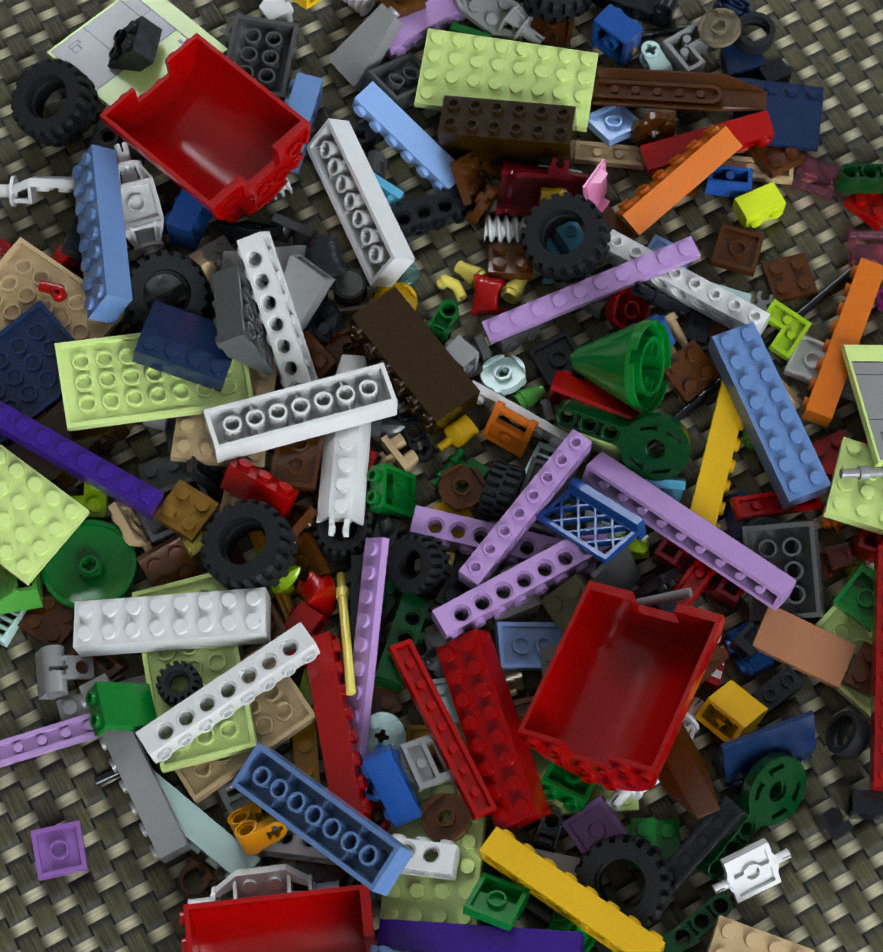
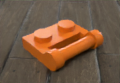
M498 400L492 410L482 437L522 458L539 422L534 419L529 420L507 408L505 403ZM500 414L526 428V431L523 432L500 419Z

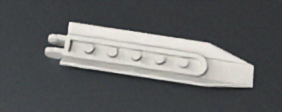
M342 354L336 375L367 367L365 356ZM371 422L325 434L316 523L328 519V536H334L336 530L335 522H344L342 529L343 537H349L350 523L352 521L364 526Z

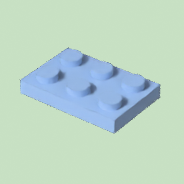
M496 622L494 624L496 651L503 671H542L539 646L559 643L563 636V632L555 622Z

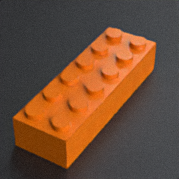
M719 124L716 126L710 125L703 131L704 136L697 141L695 139L686 146L687 151L685 153L674 156L669 161L670 166L665 170L662 168L652 176L653 180L648 185L642 184L635 190L636 195L633 198H626L618 205L620 209L616 213L633 233L640 236L743 147L727 126Z

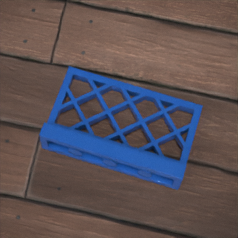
M576 477L568 482L569 489L537 515L538 522L604 564L612 560L635 538L640 541L646 536L643 518ZM570 498L577 502V505L564 506V503ZM591 510L594 512V515L580 517V511ZM577 512V517L564 518V513ZM560 513V519L550 520L547 518L551 514ZM609 521L611 526L598 527L597 522ZM594 522V528L581 529V523ZM577 524V530L567 531L564 529V525ZM625 531L628 533L623 538H615V532ZM611 533L612 539L598 540V534ZM594 535L595 540L584 542L581 540V536ZM612 546V549L603 554L598 550V547Z

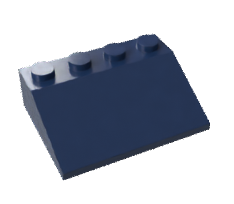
M737 77L741 81L768 91L766 110L768 111L775 136L767 146L781 148L796 147L798 150L817 152L824 87ZM761 111L732 112L731 120Z
M155 300L135 347L132 362L221 392L233 359L228 357L223 349L218 348L215 341L217 330L213 320Z
M811 710L720 744L711 762L722 788L730 786L731 789L742 786L747 774L755 763L770 753L783 752L799 760L801 763L810 760L811 755L816 750L814 713Z

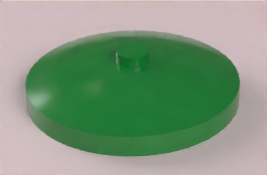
M84 520L42 569L43 580L48 591L61 605L74 610L75 602L124 598L129 592L137 574V555L134 546H129L123 540V533L118 527L101 520Z

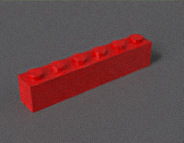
M767 110L719 123V125L727 126L743 146L737 153L746 152L749 150V147L756 145L758 147L767 146L775 136ZM708 127L641 145L639 155L646 177L653 176L661 168L665 170L670 166L669 161L677 154L682 155L687 151L686 146L695 139L697 141L704 136L703 131Z

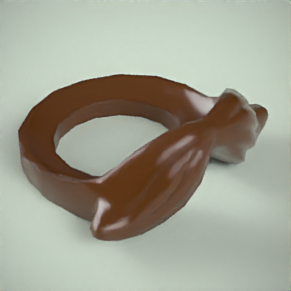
M187 857V864L179 874L181 889L184 893L193 896L203 894L211 882L217 881L213 868L202 859ZM204 866L206 869L201 887L195 891L189 890L184 884L185 874L195 868Z

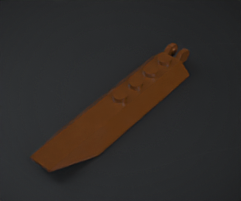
M597 67L591 105L707 112H755L766 110L768 91L722 73Z
M682 723L658 780L662 788L693 817L700 819L720 810L708 767Z

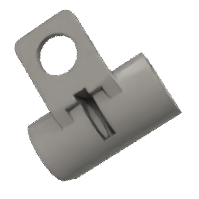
M47 645L35 653L39 700L63 699L68 695V680H92L95 676L92 656L65 655V647L63 645ZM82 661L88 666L86 674H81L76 670L77 662Z

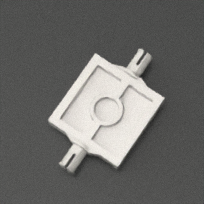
M763 838L720 859L724 870V880L711 885L715 894L730 889L734 900L740 903L780 883L779 863L791 858V854L787 848L773 854L769 843Z

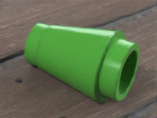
M542 385L517 390L511 396V401L528 410L546 397V391Z

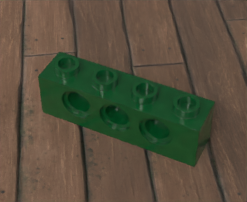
M403 592L375 674L374 685L401 693L402 687L405 684L396 666L392 664L393 660L388 652V648L393 644L399 643L400 640L410 638L415 647L417 643L422 644L426 632L422 630L424 622L429 624L432 610L429 609L431 600ZM412 619V620H414L417 624H415V625L408 624V623L406 622V620Z

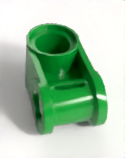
M453 300L443 301L427 325L442 345L449 341L453 329L459 320L458 304ZM446 311L454 312L451 316H446L443 313Z

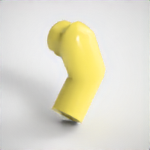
M442 275L436 281L439 289L445 290L447 287L452 289L457 301L467 298V294L459 280L449 275Z

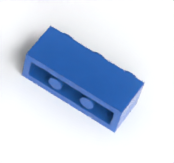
M391 743L364 755L363 764L361 765L362 772L366 779H371L374 785L372 787L373 794L377 801L381 799L385 807L382 810L387 822L392 821L394 827L397 828L421 817L423 808Z

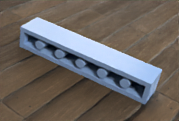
M373 81L354 98L352 104L354 112L359 117L367 120L371 129L376 133L379 132L390 147L398 150L402 159L407 163H411L422 178L428 179L436 192L439 193L457 186L450 167V163L454 159Z

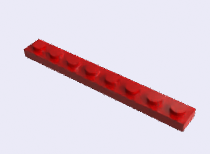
M410 638L389 646L388 652L473 821L496 812L498 808L412 639Z

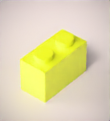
M773 181L736 197L732 210L743 229L756 228L768 219L774 220L783 214L786 201Z

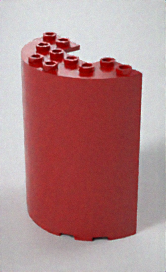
M196 33L191 38L186 39L182 46L176 51L171 52L165 59L168 73L163 78L158 79L150 89L140 94L138 98L135 89L131 88L126 93L121 94L118 100L111 106L106 107L99 116L108 128L216 218L226 220L227 222H236L243 215L249 217L259 211L288 182L286 177L291 169H297L304 156L301 150L303 145L309 142L310 122L201 35Z
M589 580L517 731L524 739L523 743L556 765L580 776V779L585 783L591 785L598 783L614 792L617 789L646 791L653 788L725 626L724 615L679 603L674 613L638 604L633 591Z
M363 884L183 905L184 911L179 912L181 927L185 926L186 937H182L183 952H369L371 945L376 946L370 889Z

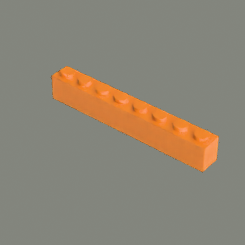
M864 258L860 259L858 265L853 264L849 274V277L852 278L851 284L846 283L842 293L846 298L844 302H839L835 312L839 317L837 321H832L828 333L832 334L831 339H826L822 348V352L825 353L824 358L818 359L815 371L818 372L817 377L811 378L807 389L811 391L810 396L804 397L800 408L804 410L802 419L828 428L833 418L848 376L841 348L843 345H859L883 279V265Z

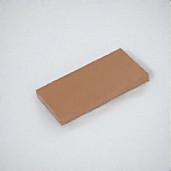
M768 606L751 643L758 652L785 665H790L791 668L836 690L840 688L856 645L780 608L774 611Z

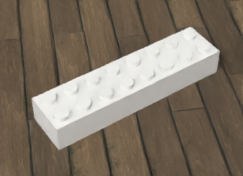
M328 118L308 143L306 149L370 286L392 287L415 261V258L350 122Z
M383 362L205 409L203 414L216 461L220 463L397 415L398 401Z
M266 587L75 602L73 648L80 657L265 644L271 642V598Z

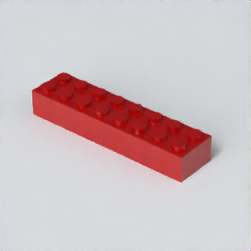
M474 629L436 648L471 757L498 808L496 812L491 814L495 828L498 827L501 830L507 829L513 832L551 815L552 813L530 749L523 743L524 739L517 732L521 723L490 632Z

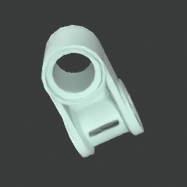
M646 41L643 43L639 56V62L643 69L673 71L671 63L665 57L657 42Z

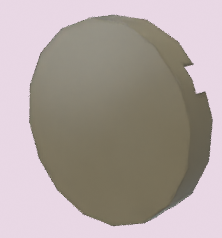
M716 8L702 16L698 23V34L706 46L724 48L730 46L738 39L742 26L739 17L733 10Z

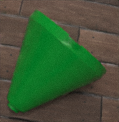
M645 319L576 348L570 355V365L576 372L636 412H653L662 402L668 386V382H663L665 369H671V345L667 329L663 323H657V320Z

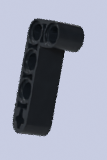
M592 0L600 8L605 9L609 4H612L614 7L620 8L628 17L659 28L670 26L678 4V0Z

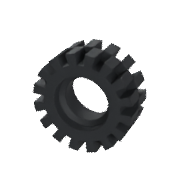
M173 661V666L169 663L165 666L168 669H161L159 671L161 676L157 675L156 677L158 681L156 683L157 692L170 707L176 706L203 687L200 674L192 664H187L186 661H181V664L178 661ZM178 677L187 678L188 686L185 690L179 693L171 690V683L174 679Z

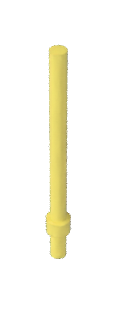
M338 572L336 574L337 588L335 596L339 603L346 694L352 696L356 694L348 608L350 592L346 585V574Z

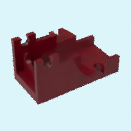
M553 157L549 168L504 160L495 214L508 213L514 217H517V215L531 216L530 209L534 205L536 207L539 206L541 187H563L568 192H571L574 197L576 194L583 196L582 187L591 174L569 171V159L564 158L563 166H557L556 161L558 157ZM557 227L553 229L551 234H555V230Z

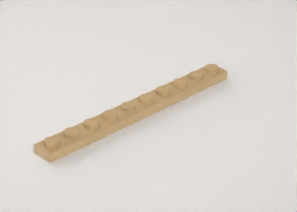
M576 140L575 164L598 166L601 160L605 159L606 167L644 170L639 155V148L636 146L614 144L608 147L602 142ZM731 156L721 165L726 167L728 165L730 167L734 166L735 168L737 166L739 168H752V181L771 183L774 181L775 184L792 185L794 167L770 179L754 163L755 161L751 157Z

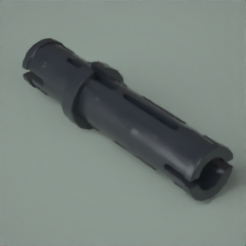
M641 282L634 283L639 289L633 285L631 287V294L643 299L648 305H656L670 313L675 312L679 318L686 317L680 312L685 314L689 312L687 305L660 293L659 289L655 287L650 288Z

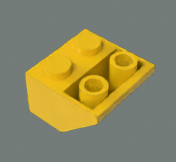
M730 680L708 697L695 715V718L721 740L728 742L752 733L769 709L735 681Z

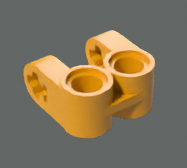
M253 801L233 811L227 819L244 853L250 856L260 853L263 849L281 840L287 832V827L268 812L262 813L261 807ZM276 825L277 830L273 831L271 827Z

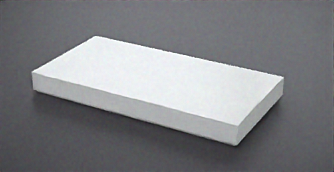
M804 335L790 356L783 374L809 384L812 377H817L818 372L815 371L818 359L824 358L825 353L822 352L824 342ZM847 376L840 396L856 402L849 376Z

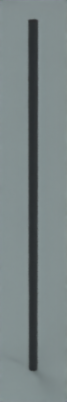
M847 268L797 310L796 313L802 317L808 314L850 278L851 269ZM777 329L763 339L766 348L771 345L779 333ZM721 376L684 405L673 417L681 421L718 390L722 380ZM654 439L648 441V447L654 444L657 440ZM621 458L618 462L626 467L625 463Z

